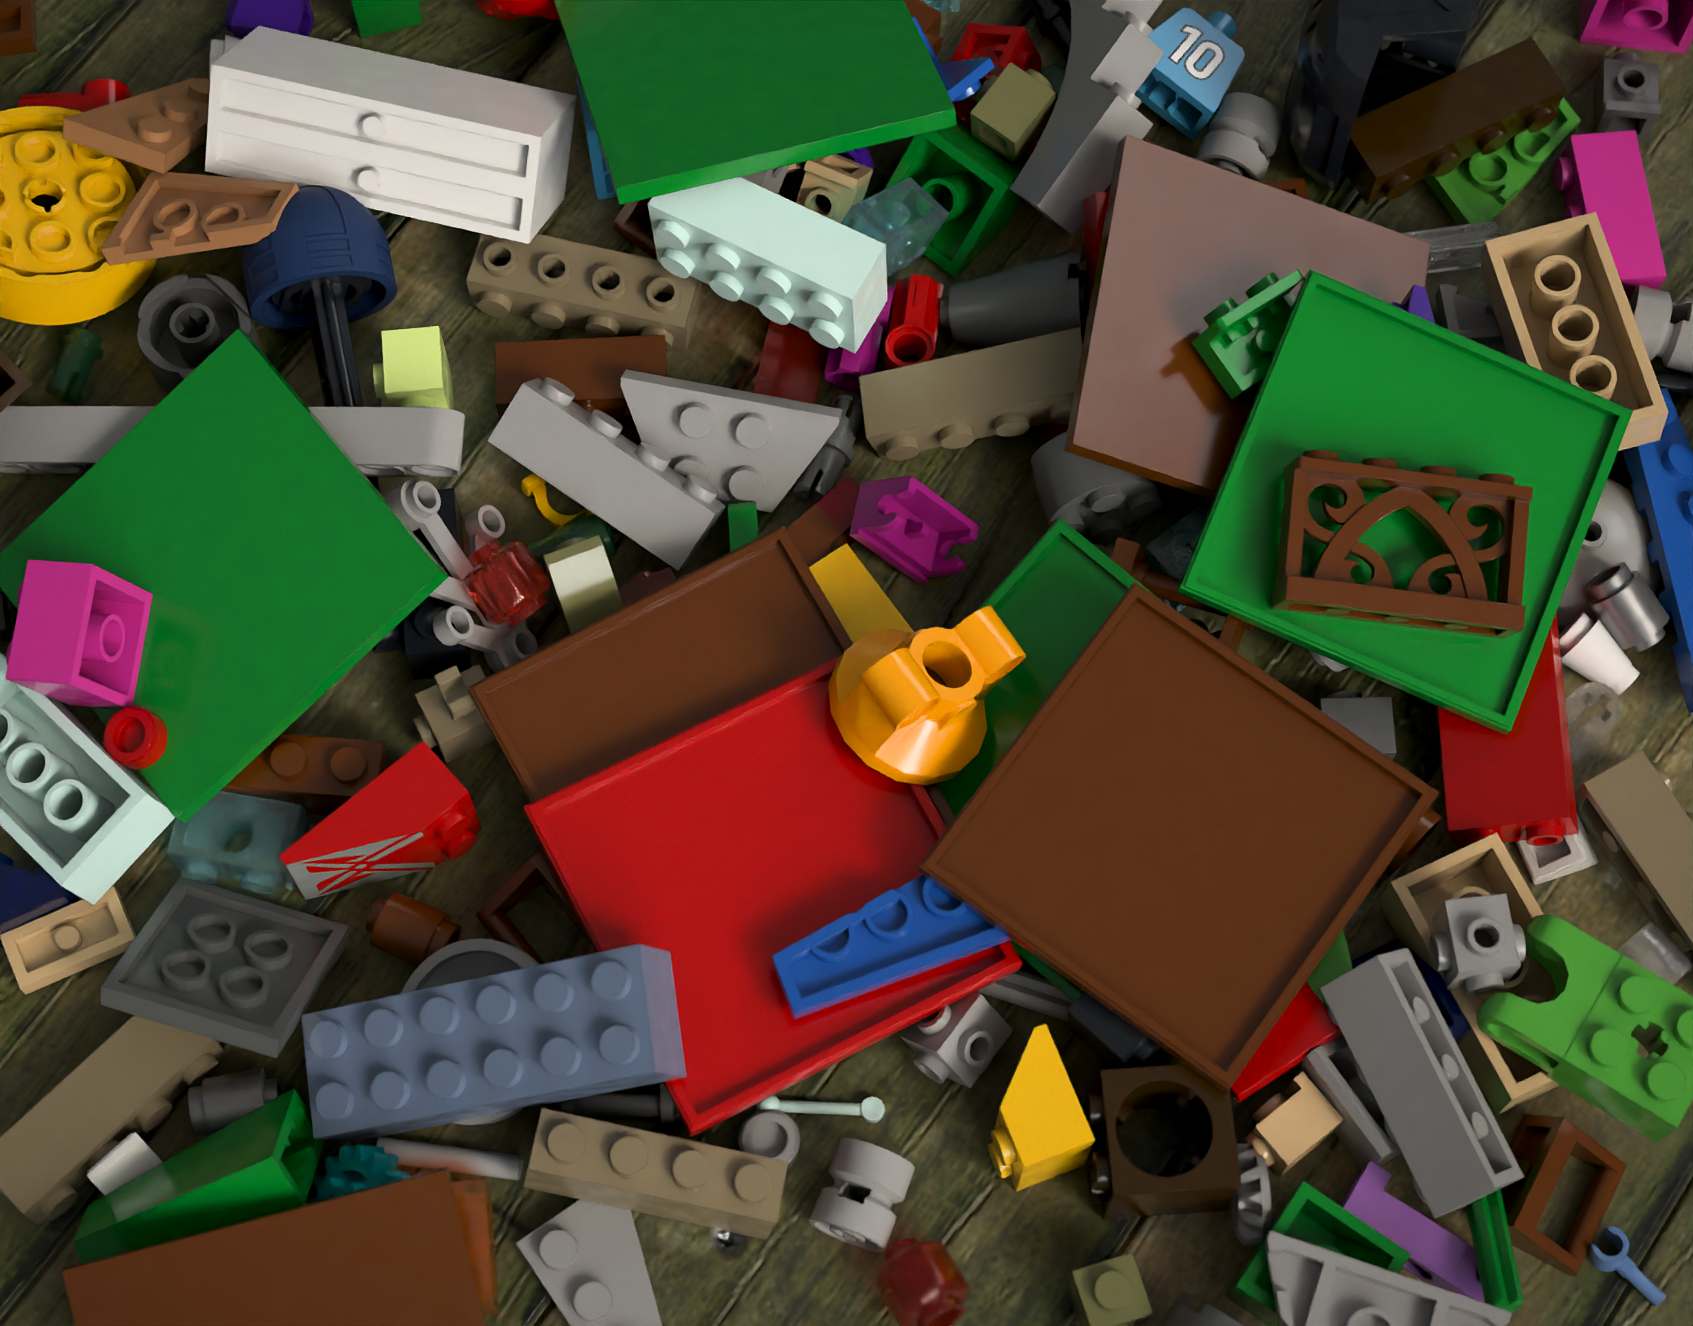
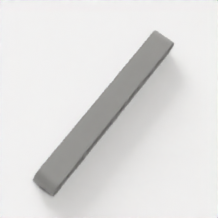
M7 406L0 413V472L13 474H85L155 406ZM308 407L365 476L453 477L461 474L465 415L459 411L439 407Z

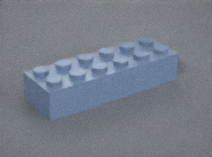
M641 944L301 1015L314 1139L354 1142L687 1077L671 954L669 951Z

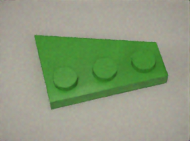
M1564 97L1558 107L1557 117L1542 130L1535 133H1529L1528 130H1525L1511 137L1504 146L1491 154L1482 155L1479 152L1464 159L1456 169L1442 177H1435L1432 174L1424 178L1471 243L1484 232L1568 141L1570 135L1576 132L1581 120Z

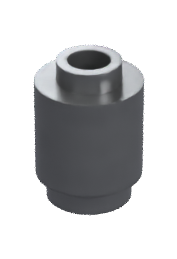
M1625 562L1605 569L1585 586L1586 591L1591 597L1588 601L1589 606L1622 650L1633 647L1635 652H1641L1656 644L1666 634L1662 627L1668 622L1669 615L1638 571H1630Z
M264 1068L204 1078L202 1085L189 1087L188 1105L195 1135H212L282 1095L278 1078L268 1079Z

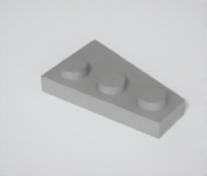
M579 1199L516 1243L570 1326H662L631 1210Z

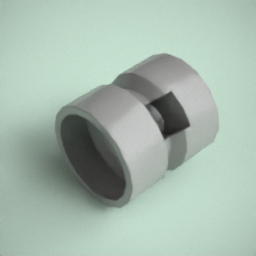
M1236 92L1225 95L1213 115L1208 130L1209 133L1204 136L1195 159L1262 183L1270 163L1269 157L1274 154L1284 131L1283 114L1275 105L1252 94Z
M1637 285L1629 304L1649 360L1651 361L1658 356L1661 357L1664 367L1693 374V298L1685 296L1678 303L1672 302L1670 293L1667 291Z
M851 1138L841 1139L829 1168V1175L833 1179L834 1184L833 1186L821 1189L809 1223L821 1232L842 1242L870 1251L884 1252L896 1221V1215L891 1210L892 1204L903 1202L914 1174L915 1166L903 1157L874 1144ZM855 1195L864 1198V1203L861 1204L853 1201Z

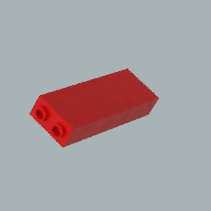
M1556 612L1511 732L1503 735L1437 706L1448 832L1459 848L1471 845L1496 832L1503 843L1526 840L1527 844L1533 846L1555 845L1563 841V836L1579 834Z

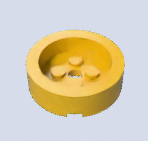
M27 106L0 111L1 318L34 325H64L96 318L116 309L135 295L145 284L156 264L157 258L109 265L101 251V247L153 170L62 139L64 118L82 113L80 111L51 106ZM44 194L54 196L60 202L51 206V212H45L44 207L34 204L31 200L36 196Z

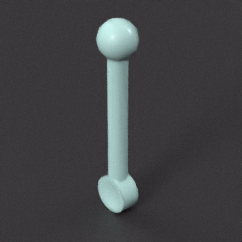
M772 1095L756 1104L757 1111L771 1109L790 1113L858 1115L868 1123L880 1121L885 1111L882 1100L877 1097H868L862 1103L779 1100L778 1097Z

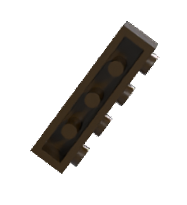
M1530 37L1356 118L1342 168L1366 205L1383 197H1386L1388 200L1398 198L1409 191L1415 182L1432 174L1435 177H1442L1452 172L1464 159L1479 152L1482 155L1491 154L1504 146L1511 137L1525 130H1528L1529 133H1535L1547 127L1557 117V110L1567 87L1533 38Z

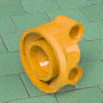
M992 606L979 609L952 629L933 627L920 629L914 633L887 629L865 634L837 660L828 683L830 711L843 740L869 767L895 781L927 786L950 780L964 769L980 752L987 731L984 698L1010 671L1025 659L1026 654Z

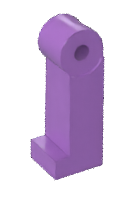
M1372 1161L1361 1168L1339 1205L1409 1252L1411 1255L1403 1269L1429 1285L1485 1303L1474 1247L1385 1192L1383 1189L1392 1176L1391 1173Z

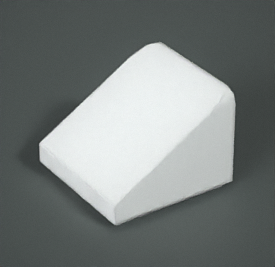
M1578 814L1579 834L1563 836V841L1558 844L1533 846L1527 844L1526 840L1515 841L1535 885L1589 868L1598 863L1596 854Z
M135 1132L134 1134H129L89 1169L87 1177L104 1195H107L160 1165L163 1161Z

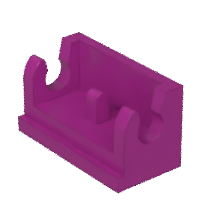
M910 475L861 482L849 535L918 584L928 583V578L957 574L967 566L960 558L952 557L947 560L946 556L952 546L956 544L965 545L976 541L979 525Z

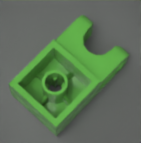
M1542 914L1533 917L1524 932L1526 955L1537 962L1550 975L1554 987L1552 1001L1537 1004L1510 992L1496 993L1483 1001L1476 1014L1479 1029L1495 1041L1548 1072L1546 1075L1548 1078L1655 1143H1658L1679 1126L1693 1100V996L1557 916ZM1639 1043L1643 1045L1648 1053L1646 1058L1636 1052Z

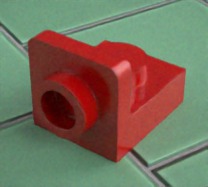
M978 23L968 24L950 61L990 57L995 67L980 79L982 82H985L992 74L999 77L1010 62L1023 71L1033 69L1039 73L1042 65V58L1024 27Z

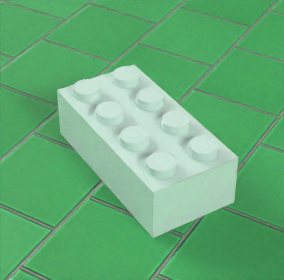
M741 177L652 197L648 203L657 259L667 271L681 278L694 277L708 284L716 294L726 300L738 301L740 299L759 308L764 316L781 325L791 323L808 331L817 342L826 347L836 349L840 346L856 354L888 300L886 244Z
M0 652V825L62 887L95 905L175 817L160 797L126 766L120 765L105 751L104 744L60 701L6 680V656Z

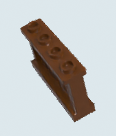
M1326 450L1304 451L1303 456L1296 457L1284 469L1285 486L1276 583L1272 589L1271 609L1501 639L1512 636L1524 630L1525 606H1522L1529 505L1532 500L1533 488L1515 485V478L1505 474H1482L1476 480L1456 477L1457 471L1445 466H1424L1420 468V472L1398 469V462L1391 459L1366 458L1362 460L1361 464L1339 461V454ZM1319 486L1334 487L1344 496V504L1341 508L1336 509L1329 506L1326 502L1322 503L1323 511L1327 518L1335 524L1342 525L1335 533L1318 525L1309 513L1308 497ZM1362 491L1383 494L1365 505ZM1435 500L1452 502L1446 512ZM1482 506L1496 513L1501 522L1502 531L1498 541L1492 547L1473 551L1468 541L1481 536L1485 532L1488 523L1482 527H1475L1468 521L1467 513L1471 507ZM1402 508L1415 516L1431 532L1446 553L1435 556L1421 564L1410 576L1405 590L1393 589L1391 573L1383 558L1371 547L1358 542V539L1371 526ZM1304 533L1312 539L1326 544L1310 578L1300 577ZM1348 553L1362 559L1369 565L1372 575L1368 583L1358 584L1353 581L1350 574L1353 566L1360 565V563L1353 560H1344ZM1500 557L1496 602L1488 601L1487 590L1479 563L1489 562ZM1452 566L1455 573L1441 576L1448 583L1447 593L1437 594L1432 591L1428 583L1429 575L1434 570Z

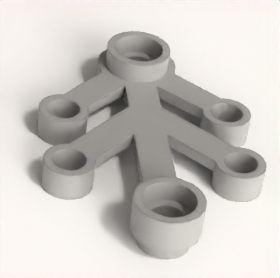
M411 479L392 489L386 498L388 504L411 531L421 529L452 576L448 577L429 595L455 604V606L438 613L434 617L433 629L437 638L448 646L461 644L484 652L489 667L495 673L539 651L535 637L525 626V588L534 584L537 578L536 567L528 556L517 553L499 563L497 576L503 586V611L494 599L493 540L500 537L505 530V522L501 513L491 505H484L467 515L465 528L470 536L469 562L437 514L441 506V499L437 489L431 483ZM465 608L475 611L485 627L474 624L471 615Z

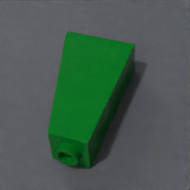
M293 1089L278 1096L88 1205L73 1240L80 1261L82 1263L305 1204L325 1140L313 1138L311 1113L297 1091Z

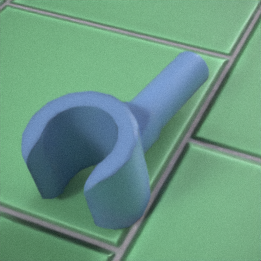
M1605 1227L1603 1231L1604 1237L1608 1242L1615 1245L1619 1254L1607 1256L1595 1244L1591 1243L1588 1255L1592 1265L1600 1271L1611 1272L1616 1270L1655 1307L1658 1306L1665 1299L1666 1295L1627 1256L1629 1241L1625 1233L1617 1227Z

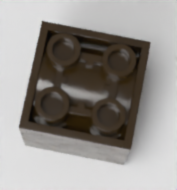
M1185 1064L1100 1070L1094 1089L1086 1091V1104H1081V1108L1095 1139L1096 1152H1093V1165H1088L1087 1167L1089 1197L1091 1203L1101 1202L1103 1220L1226 1211L1242 1187L1230 1089L1227 1093H1224ZM1154 1108L1167 1111L1178 1117L1190 1129L1197 1144L1198 1154H1195L1178 1176L1160 1177L1150 1175L1132 1164L1123 1154L1116 1136V1123L1122 1127L1135 1110Z

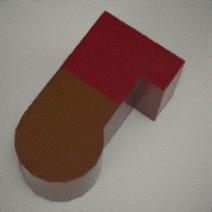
M849 476L786 529L808 567L847 543L850 547L857 541L849 534L860 487Z

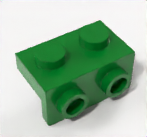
M1296 269L1280 280L1274 272L1270 273L1245 292L1249 300L1238 306L1235 300L1231 298L1203 318L1209 327L1191 343L1231 400L1262 381L1295 301L1291 290L1305 279L1299 269Z

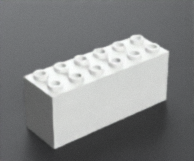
M258 26L211 64L205 171L233 178L296 183L298 187L306 185L329 186L350 194L367 208L529 244L564 200L577 96Z

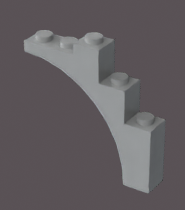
M1069 0L1071 6V45L1065 77L1052 115L1035 150L1010 187V190L1046 218L1072 235L1084 220L1083 200L1096 192H1105L1110 185L1118 143L1126 134L1142 140L1153 126L1152 122L1136 110L1142 101L1134 94L1165 53L1148 38L1153 29L1146 24L1163 0Z

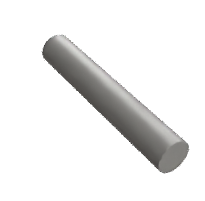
M379 1137L376 1144L378 1147H384V1154H396L399 1157L398 1165L428 1169L448 1167V1171L512 1180H520L522 1173L523 1156L385 1137Z

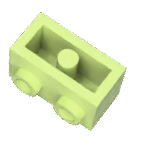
M432 326L381 331L383 363L373 364V378L376 397L381 398L382 407H439L454 410L452 374L440 327Z

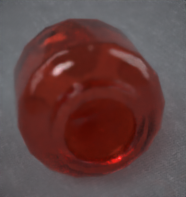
M495 538L467 558L473 569L464 576L462 586L488 623L501 625L506 622L510 629H512L549 602L544 594L550 587V578L523 542L515 541L502 547Z
M907 1238L894 1244L885 1253V1263L877 1273L876 1288L899 1326H953L961 1319L965 1313L963 1304L968 1298L969 1284L950 1252L941 1242L935 1240L917 1242L915 1238Z

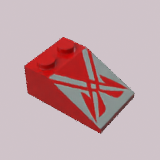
M422 740L278 857L297 891L305 900L434 868L446 858L455 860L464 855L477 840L476 834L482 828L468 790Z

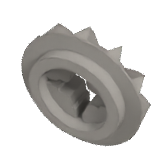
M1241 1143L1236 1145L1242 1187L1230 1203L1229 1212L1232 1216V1228L1242 1245H1258L1262 1242L1263 1231H1268L1271 1224L1269 1176L1263 1155H1257L1252 1143Z

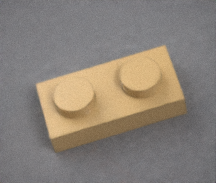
M114 886L110 887L95 905L82 899L0 935L18 986L25 995L126 952L136 938L120 894Z

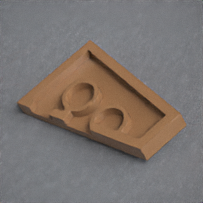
M191 78L66 117L63 121L62 139L165 174L207 141L210 79Z
M151 171L101 247V251L109 265L254 244L276 230L279 218L286 204L300 190L296 183L175 172L162 174Z

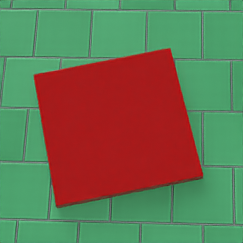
M839 657L524 806V814L595 952L599 953L637 944L670 952L687 1077L663 1081V1084L691 1137L928 1017L945 1006H949L1020 970L1023 965L1012 943L1007 941L793 1020L771 963L772 956L842 916L857 912L867 902L891 889L896 890L921 876L922 874L918 872L919 865L947 830L923 785L895 781L869 767L843 740L830 711L828 685Z

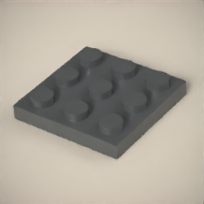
M180 876L101 985L100 1005L277 1058L301 1020V1015L306 1012L347 946L349 926Z

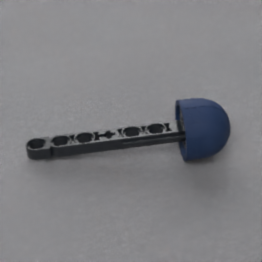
M299 186L300 192H296L286 204L279 218L276 230L257 243L242 245L241 263L250 314L255 321L271 328L310 330L324 406L364 407L348 323L363 319L382 310L393 301L397 294V285L387 237L374 215L350 194L329 186ZM366 476L380 493L378 477ZM403 620L372 648L374 654L405 649Z

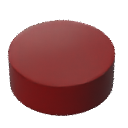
M129 706L117 711L109 719L103 734L105 751L120 765L131 769H144L156 763L163 755L168 741L167 728L161 717L138 706Z

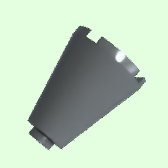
M1084 249L1069 250L952 285L949 297H942L940 300V320L943 331L951 330L954 341L986 347L1078 327L1081 328L1084 334L1089 312L1087 269L1080 270L1079 263L1086 259V251Z

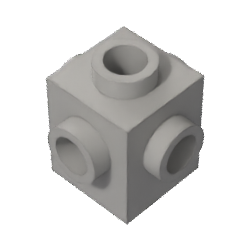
M1506 893L1444 900L1433 916L1435 933L1430 935V956L1434 969L1436 971L1443 970L1446 989L1466 987L1467 994L1483 995L1500 991L1505 987L1504 983L1508 982L1521 967L1520 962L1525 960L1526 945L1524 934L1519 924H1512Z
M974 992L908 1026L900 1037L917 1054L913 1060L915 1066L930 1079L942 1084L948 1078L971 1088L977 1078L988 1068L992 1058L1013 1032V1029L980 993Z

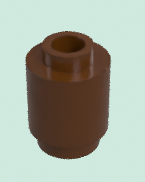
M399 891L394 892L389 899L379 898L373 906L366 923V930L372 932L371 945L417 967L439 949L458 942L461 935V926L451 922L450 914Z

